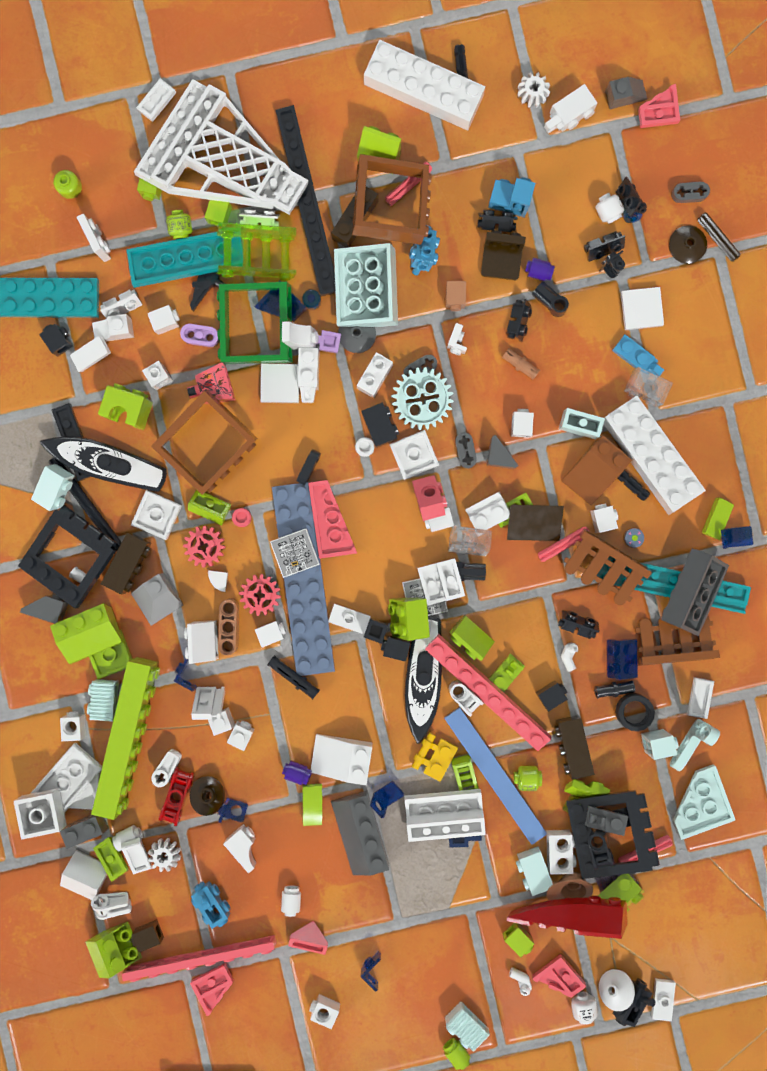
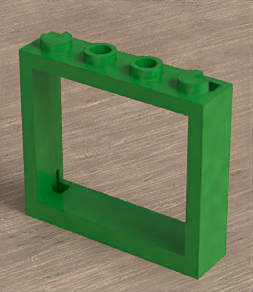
M288 282L219 284V290L217 291V300L219 302L217 318L220 321V329L217 331L218 340H220V348L218 349L220 362L224 364L293 363L292 348L282 342V322L292 323V285ZM279 290L280 355L230 356L229 292Z

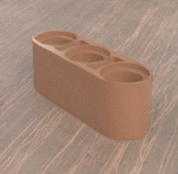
M235 599L224 600L219 607L218 648L220 653L226 656L233 654L238 649L239 603ZM228 602L234 606L232 613L225 610V605ZM226 622L233 624L232 632L226 631L224 627ZM225 641H230L233 644L232 651H227L224 648Z

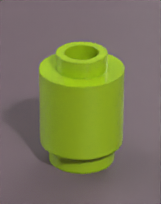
M451 1038L444 1044V1054L456 1070H464L470 1064L471 1056L460 1041Z

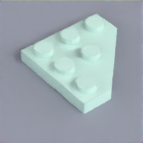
M714 764L695 771L673 818L675 828L681 840L735 821L733 811Z

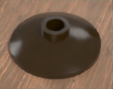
M690 225L682 226L671 235L669 250L673 258L678 262L692 264L699 261L706 253L707 239L699 228ZM687 240H691L693 245H688Z
M211 776L201 777L192 785L190 803L198 814L203 816L213 815L221 809L224 803V788L216 778Z

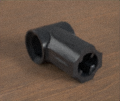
M544 281L532 293V296L548 308L553 316L562 317L566 313L569 306L567 298L560 296ZM561 303L564 309L557 310L554 304Z
M456 562L461 581H485L486 564Z

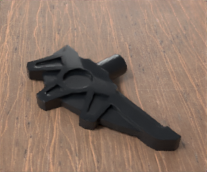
M225 270L199 275L197 281L192 283V287L195 288L193 300L190 303L193 312L212 287L216 286L219 288V284H226L220 280V276Z

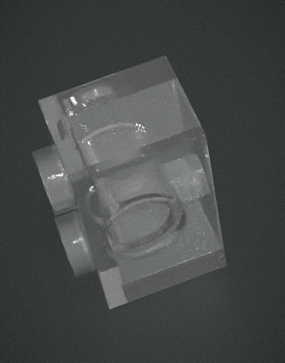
M637 367L633 370L624 391L628 392V396L632 398L638 396L645 400V403L649 406L659 407L664 404L673 383ZM645 384L651 387V393L644 391Z
M453 526L450 532L448 551L487 556L491 549L492 531Z

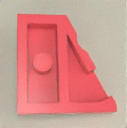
M676 84L671 85L669 89L659 93L652 100L639 107L640 128L678 124L680 122Z
M561 954L532 975V979L535 982L541 981L549 985V988L560 991L571 998L586 987V982Z
M226 963L190 982L206 1016L211 1014L216 1004L219 1003L224 993L234 981Z

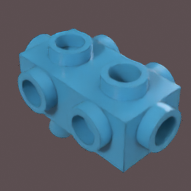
M430 226L428 236L424 237L422 244H413L410 249L409 258H411L412 273L414 275H419L420 271L429 272L438 260V254L435 253V249L438 248L440 238L436 237L437 231L432 230Z
M203 881L193 888L195 891L191 895V902L202 913L204 923L206 925L209 924L211 929L217 925L221 927L226 924L231 908L226 900L222 901L219 897L220 890L216 884L212 885L210 881L206 884ZM215 907L218 909L219 913H216L214 911Z

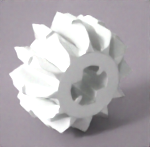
M531 72L528 74V78L523 76L521 79L522 83H519L517 87L520 90L517 94L518 97L522 98V104L528 102V107H531L533 103L536 108L540 103L544 104L546 97L550 94L548 90L550 83L545 82L546 76L540 78L539 72L536 73V76H533Z
M160 838L158 843L154 842L151 845L152 849L148 851L151 857L148 859V862H154L153 868L159 866V872H162L164 868L168 872L171 870V867L178 865L177 861L181 859V855L178 853L181 851V848H175L177 842L174 841L171 844L170 838H167L165 842ZM162 852L166 853L165 856H167V858L163 857L164 854H162Z

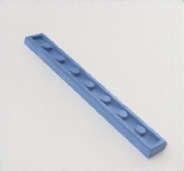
M458 707L445 716L444 719L531 845L547 835L545 829L462 709Z

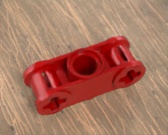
M179 767L175 768L158 821L165 820L174 823V826H178L188 791L195 776L194 772L188 773L180 770ZM174 792L181 795L180 801L174 800L172 796Z

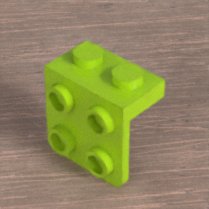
M622 874L598 896L601 899L618 897L621 900H626L628 912L630 910L628 906L631 903L637 904L644 898L642 894L645 891L629 874Z

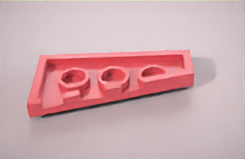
M328 480L308 483L319 559L356 554V548Z

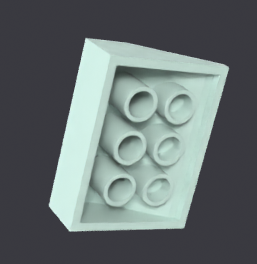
M391 243L334 249L337 326L385 327L398 325L396 249Z

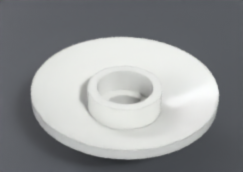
M618 969L609 970L602 975L599 982L600 997L609 1009L624 1011L631 1006L635 996V989L632 980L625 972Z

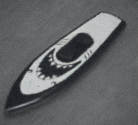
M67 436L53 437L40 441L44 449L57 461L93 478L156 492L162 489L166 481V468L103 442Z
M428 616L430 637L411 641L406 671L405 711L411 733L417 744L421 743L434 721L441 692L442 664L425 650L426 646L438 634L442 636L441 619L434 616Z

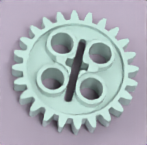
M426 367L423 368L422 372H420L419 368H416L415 374L408 370V377L402 374L403 381H396L400 385L399 388L393 387L397 394L391 395V397L396 398V401L391 403V405L398 407L394 410V413H401L398 419L405 418L403 423L405 425L411 422L410 428H414L417 424L418 430H421L422 425L427 430L429 429V424L436 427V421L443 423L441 417H448L445 411L452 410L448 403L454 402L448 397L453 394V392L447 391L451 385L444 384L447 378L439 379L441 373L439 372L434 375V369L427 373ZM428 382H432L435 386L434 391L428 393L425 389ZM410 385L416 388L414 396L407 395L406 389ZM421 393L423 396L439 395L438 398L424 400V404L420 401L406 403L407 399L420 398ZM432 401H436L438 404V408L434 412L429 410V403ZM414 404L419 406V413L417 415L410 413V407Z

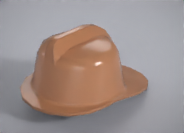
M573 872V874H564L558 883L549 887L546 896L548 900L589 898L593 894V887L586 879H582L580 873Z

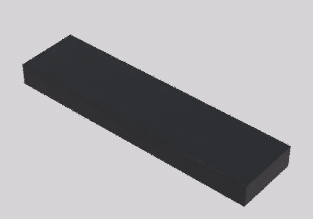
M70 403L52 409L61 437L83 438ZM74 470L77 481L91 477Z

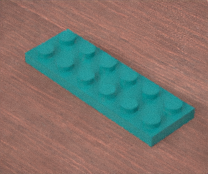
M239 227L126 249L131 282L134 288L246 266Z
M0 278V317L99 318V279Z

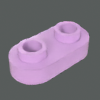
M186 324L180 332L181 338L188 344L214 347L219 342L217 331L213 327ZM190 332H194V336L192 338L188 337V334ZM208 335H213L211 341L207 340Z

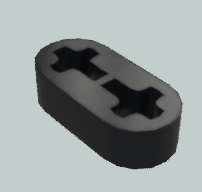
M314 449L311 450L298 475L297 482L306 485L321 456L320 452Z

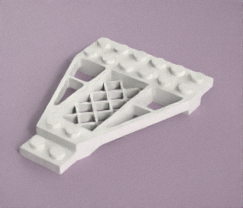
M193 79L134 170L136 176L168 194L269 209L276 207L289 215L308 185L307 179L291 171L284 162L280 161L226 97V93L210 84L206 87ZM223 107H227L241 123L235 135L213 124ZM244 130H247L263 151L240 139ZM214 135L217 141L206 143L204 137ZM230 144L234 150L223 152L221 146ZM219 146L220 153L209 155V148ZM205 149L207 156L196 159L195 151ZM247 153L250 156V160L240 162L238 155ZM236 156L237 163L226 164L225 158ZM223 160L224 166L213 168L212 161ZM209 162L210 167H208V166H206V165H204V164H202V163ZM263 162L267 165V169L257 171L255 164ZM252 165L254 172L244 174L242 167ZM186 167H190L208 177L200 191L174 187ZM240 169L241 175L230 177L228 170ZM224 171H226L227 177L224 176V175H222V174L219 173V172H224ZM266 175L261 183L259 176ZM256 177L258 184L248 187L246 179ZM243 180L244 186L237 182ZM212 182H217L240 196L206 191Z

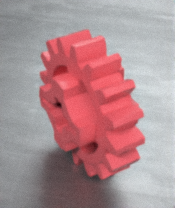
M203 526V530L200 527H196V533L190 531L191 537H185L188 544H184L183 547L188 548V551L184 554L190 555L188 561L195 560V566H198L200 563L202 567H206L207 563L209 566H213V561L220 562L218 556H224L221 549H225L226 546L221 545V543L225 539H219L221 533H214L215 528L213 527L209 531L207 526ZM204 534H209V535H211L214 539H213V540H209V539L206 538V535H204ZM195 538H196V539H197V542H196L195 546L192 547L193 541H194ZM203 542L209 546L206 550L201 549ZM217 546V550H216L215 554L213 555V554H212V551H213L214 547ZM195 554H202L205 560L198 558Z
M264 574L260 575V579L253 575V581L247 578L248 584H242L241 587L244 588V591L239 592L240 595L244 596L240 602L246 603L243 608L249 607V613L252 614L256 611L257 616H260L261 611H263L264 615H267L268 609L273 612L275 610L273 605L278 606L280 604L276 599L281 598V595L277 594L281 588H275L277 581L270 582L271 576L264 579ZM258 582L257 588L249 590L254 583ZM266 584L270 586L272 592H269L267 590ZM260 589L262 590V593L265 594V597L261 598V601L259 600V596H256V593L260 592ZM249 598L253 599L255 606L251 604ZM266 600H272L268 606L263 607Z

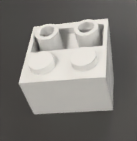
M217 620L194 621L187 624V628L184 631L185 639H188L185 656L186 659H189V664L219 659Z

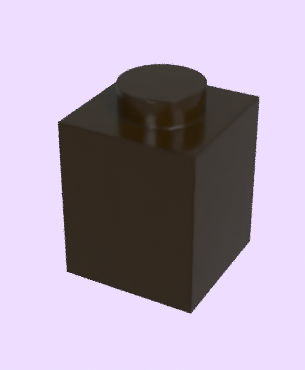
M158 920L139 926L132 933L131 941L133 946L137 948L138 953L157 946L162 942L164 935Z

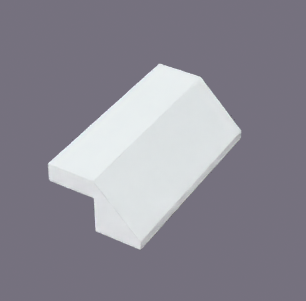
M481 789L404 796L409 842L486 835Z

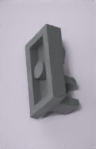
M588 806L585 826L624 836L628 815Z

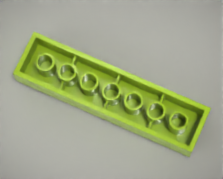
M139 657L127 661L91 815L115 820L128 807L129 798H127V795L134 783V780L131 778L138 766L136 757L137 753L140 754L143 745L140 740L147 728L145 719L151 711L149 702L150 698H153L156 686L153 685L155 679H158L160 674L159 662Z

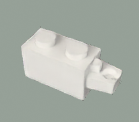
M585 84L552 106L550 111L551 119L544 126L547 133L557 128L562 132L566 129L571 130L578 125V121L583 118L588 119L595 113L597 101Z
M299 348L298 388L301 391L302 403H314L316 390H319L320 352L318 348Z

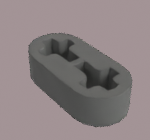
M705 182L680 183L675 186L671 196L677 203L701 202L709 195L710 187ZM699 188L701 191H704V193L701 196L700 193L693 192L697 191ZM680 189H681V191H682L683 193H684V192H688V193L684 194L683 197H681L680 194H677V192H678Z
M425 355L406 366L404 375H408L409 369L415 371L416 368H419L420 372H422L423 369L421 367L425 365L426 359L433 361L432 368L426 367L427 373H429L431 369H436L437 360L432 355Z
M462 432L455 439L458 460L463 468L470 469L477 461L474 443L469 433ZM462 436L465 439H469V442L466 443L467 449L465 450L463 444H459ZM465 452H468L469 458H473L470 465L462 461V459H465Z

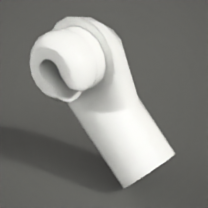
M575 643L566 644L561 654V659L568 672L576 669L572 660L575 652H578V646Z
M512 967L509 977L518 981L522 995H529L532 989L529 976Z

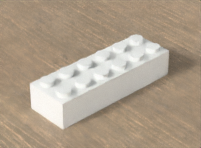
M379 40L364 73V85L467 131L485 91V86L382 40Z
M635 396L604 417V426L622 451L632 459V465L668 515L706 491L638 396Z

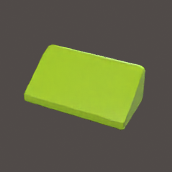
M197 490L188 503L189 511L219 525L224 523L231 508V504L207 493L202 495Z
M720 497L715 498L702 534L720 540L734 504Z

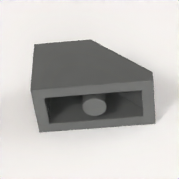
M632 77L610 81L605 90L609 109L647 100L643 80Z
M53 593L21 608L20 613L55 624L63 621L68 603Z

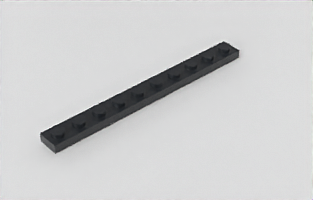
M292 105L276 109L289 168L308 180V185L299 198L298 205L320 296L335 294V272L295 108Z

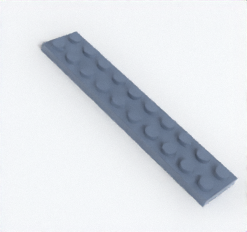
M306 482V485L298 483L272 487L278 537L281 538L307 528L320 564L284 577L296 673L300 676L335 672L321 560L318 554L308 484L310 482Z

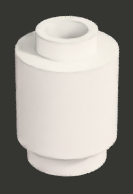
M132 825L116 833V836L112 838L113 845L117 851H121V843L136 838L141 839L143 838V833L139 827Z
M285 886L284 891H282L281 912L285 913V916L293 917L296 916V913L300 912L301 892L298 886Z

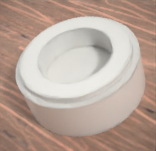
M360 438L355 445L357 453L362 457H368L374 452V443L370 438Z

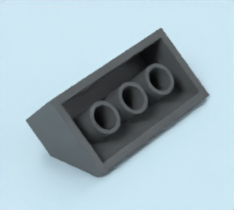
M692 548L686 558L685 566L678 576L675 589L671 592L668 605L663 610L661 620L699 636L729 565L713 555Z
M368 790L332 800L331 804L352 874L371 876L388 871L389 860Z

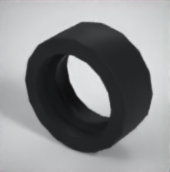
M630 693L624 695L616 705L615 713L617 720L630 731L645 730L654 720L655 711L653 704L649 699L640 694ZM639 701L645 706L646 716L641 722L630 723L626 720L624 708L629 702Z

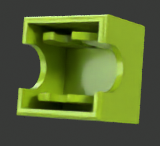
M114 383V386L108 385L106 387L98 414L118 422L120 415L126 411L127 418L125 423L144 430L153 402L148 399L149 395L133 389L130 392V389Z

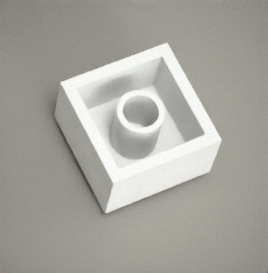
M59 788L22 795L14 800L21 840L60 832L67 826Z

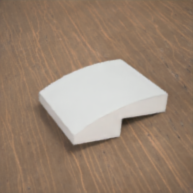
M455 558L417 568L425 598L427 599V605L465 596Z

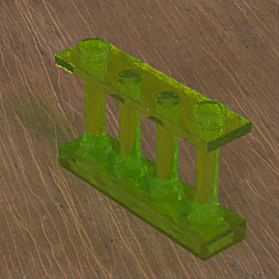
M218 222L217 236L224 238L223 266L218 265L217 274H222V277L227 278L233 277V275L276 277L282 281H289L295 277L296 270H289V242L295 239L296 228ZM233 237H241L243 240V267L231 266V239ZM253 238H260L262 241V268L251 267V240ZM272 239L281 242V269L270 268V241Z

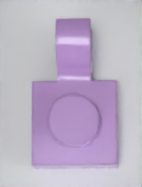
M322 330L321 336L318 335V343H316L320 345L319 350L338 354L341 333Z

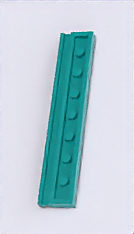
M611 556L608 557V559H609L610 561H612V562L615 561V559H614L613 557H611ZM604 563L597 576L603 579L610 566ZM641 563L648 567L652 573L648 579L643 576L641 579L644 581L641 586L637 584L634 590L671 598V592L675 589L681 571ZM627 566L625 567V570H626V571H628V572H631V571H632L631 568H629V567H627ZM621 574L614 586L621 587L627 577ZM722 581L711 607L745 614L751 587Z

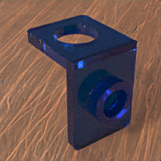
M751 526L721 530L723 549L754 544Z
M185 659L183 663H179L175 670L177 675L174 682L193 692L197 689V686L181 678L189 664V659Z
M391 781L373 793L370 806L381 818H384L387 807L402 798L404 792L394 781ZM376 802L380 805L381 810L377 807Z
M227 798L217 814L220 815L219 823H222L224 818L243 822L248 804ZM235 805L242 808V813L239 816H235L231 812V808Z
M379 951L372 958L368 957L365 960L360 977L375 992L378 990V981L369 972L381 960V953Z

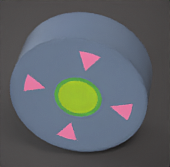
M629 529L624 534V542L629 547H639L644 542V534L639 529Z

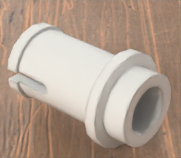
M75 567L70 572L69 577L81 583L86 573Z

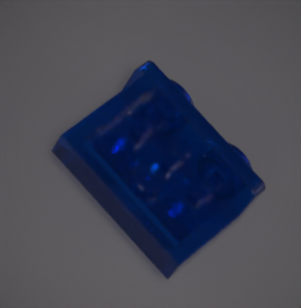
M637 639L607 640L608 678L620 680L638 678Z

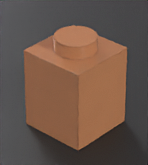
M447 281L446 308H450V311H461L466 305V281Z

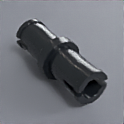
M632 680L622 683L611 682L609 685L595 686L594 693L597 699L608 696L618 697L620 694L635 693V685Z

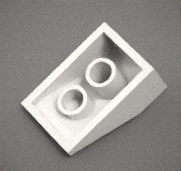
M316 734L311 764L312 773L347 783L367 785L373 743Z

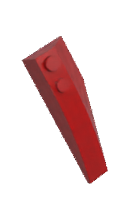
M600 896L548 900L511 911L507 917V922L528 926L537 923L539 928L544 929L555 926L557 931L560 932L571 929L574 930L576 935L622 939L628 925L627 902L618 897L601 899Z

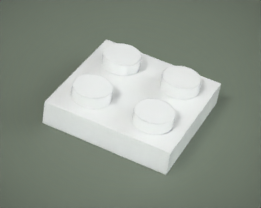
M84 214L77 216L93 251L104 262L110 260L109 252L111 250L106 241H103L100 236L102 232L98 225L94 223L92 218L88 219Z

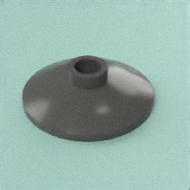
M339 327L338 333H341V345L352 353L367 351L372 347L376 339L375 327ZM354 330H360V335L355 336L353 334Z

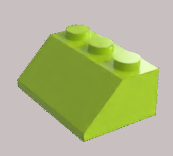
M104 603L50 626L55 643L69 664H73L123 642L112 607Z

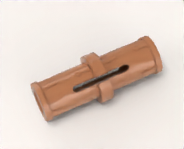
M510 348L502 357V359L516 367L515 370H520L532 380L540 371L527 362V358L520 357Z

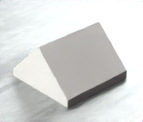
M76 850L62 873L60 886L92 900L99 894L107 873L99 859Z

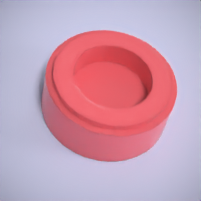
M239 508L233 512L232 521L236 526L246 527L251 523L252 515L249 510Z

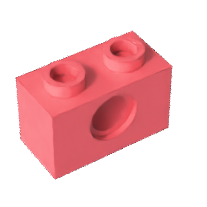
M435 476L412 481L423 521L446 515L444 507H447L445 495L441 496V493H443L440 482H436Z

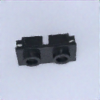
M625 177L616 190V194L619 196L630 217L635 212L645 213L647 210L646 203L640 199L635 185L630 182L628 177Z
M483 210V213H478L482 220H478L477 228H481V230H494L495 223L499 224L498 231L510 233L516 231V223H513V220H518V218L513 216V212H502V215L494 214L495 211Z
M615 231L603 236L604 243L601 242L600 238L588 241L584 245L585 252H588V261L598 260L614 251L619 252L621 249H624L625 235L622 236L621 232Z
M622 250L619 253L614 251L605 258L606 260L601 263L603 266L599 272L604 270L610 278L617 277L625 267V262L621 258V254L624 251Z
M524 299V302L516 300L513 303L510 317L517 318V320H509L506 332L509 339H515L516 337L519 341L523 342L524 336L527 335V321L531 317L532 307L526 299Z
M562 610V619L558 622V626L561 629L574 633L577 627L579 628L577 635L588 639L595 638L596 634L599 633V623L594 619L578 616L575 612Z

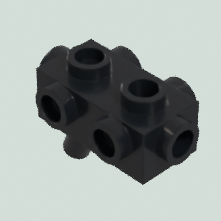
M639 978L636 981L632 980L635 996L631 1006L624 1011H613L612 1013L616 1017L615 1020L622 1026L629 1025L635 1027L646 1005L654 1007L656 1004L655 999L651 998L653 993L647 988V983Z

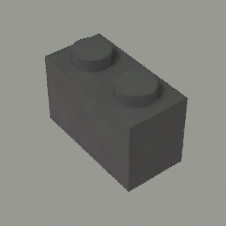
M90 815L68 824L60 831V834L68 849L104 834L109 827L105 818Z

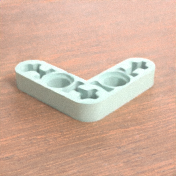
M697 719L677 749V755L672 757L670 766L677 771H681L700 741L712 746L717 742L720 731L701 719Z

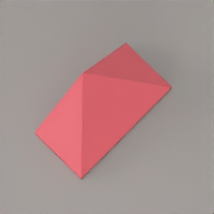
M312 921L291 934L288 946L325 955L328 942L315 922Z

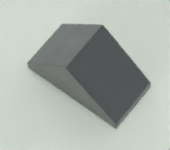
M494 435L490 439L487 466L515 469L519 465L498 437Z

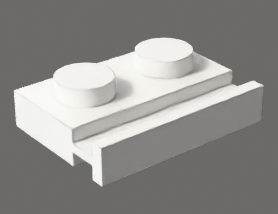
M500 491L465 509L478 534L508 519L510 515V510Z
M197 687L191 713L192 720L212 719V717L221 719L225 687H221V689H216V687Z

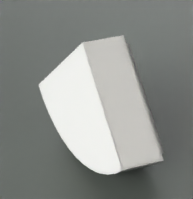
M208 570V576L212 585L216 589L226 592L228 573Z

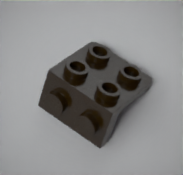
M497 230L487 232L481 275L490 278L518 280L522 250L526 237L521 236L519 233L502 234L501 231Z

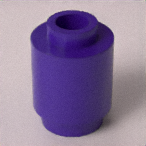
M533 257L532 261L528 260L525 272H528V277L550 281L555 265Z
M290 761L289 764H285L282 774L285 775V780L299 785H307L312 770L308 769L307 766Z

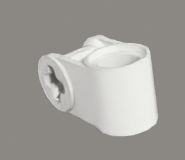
M456 680L449 685L451 697L470 717L479 705L484 704L461 681ZM457 686L463 688L462 693L459 695L453 694V690Z

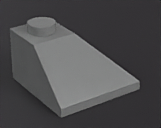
M164 573L154 576L131 593L151 626L184 605Z

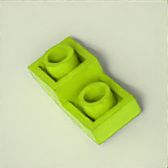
M574 779L566 784L564 790L569 794L582 798L610 793V789L604 787L600 782L593 781L585 785L583 781Z
M322 784L302 785L303 826L322 825Z

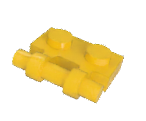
M429 732L427 738H424L422 741L423 746L419 753H416L413 758L415 761L412 767L418 770L421 764L426 765L423 773L441 782L458 750V746L442 738L436 744L433 742L436 735ZM429 749L434 750L430 759H427L425 756Z

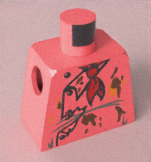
M224 363L215 365L195 375L197 385L187 387L190 399L198 397L204 390H208L220 402L236 400Z

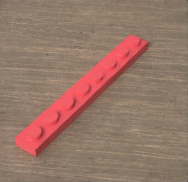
M440 634L426 646V651L537 751L551 740L552 736Z
M273 935L130 965L122 972L123 981L130 980V982H135L142 977L154 978L161 973L173 974L181 969L192 970L204 964L205 966H211L216 962H230L238 957L250 958L257 953L269 954L275 950L276 938Z

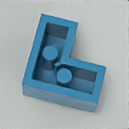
M524 177L516 178L515 184H511L510 181L505 179L495 180L488 208L501 212H513L514 215L525 218L530 206L535 183Z

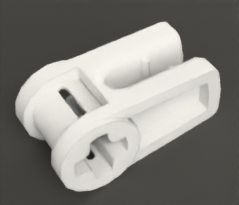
M174 749L167 752L152 774L151 780L155 786L163 787L171 780L174 770L182 757L180 752ZM161 773L164 774L163 780L159 779Z
M127 892L98 894L91 901L95 915L100 920L130 913L132 909V903Z

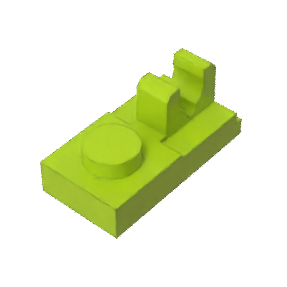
M509 654L490 676L489 680L504 692L524 669L525 665L512 654Z
M112 837L106 838L93 848L111 882L128 871L129 868L120 851H117L113 845Z

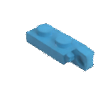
M624 335L612 350L640 373H645L646 375L651 373L658 378L664 371L657 364L658 360L627 335Z

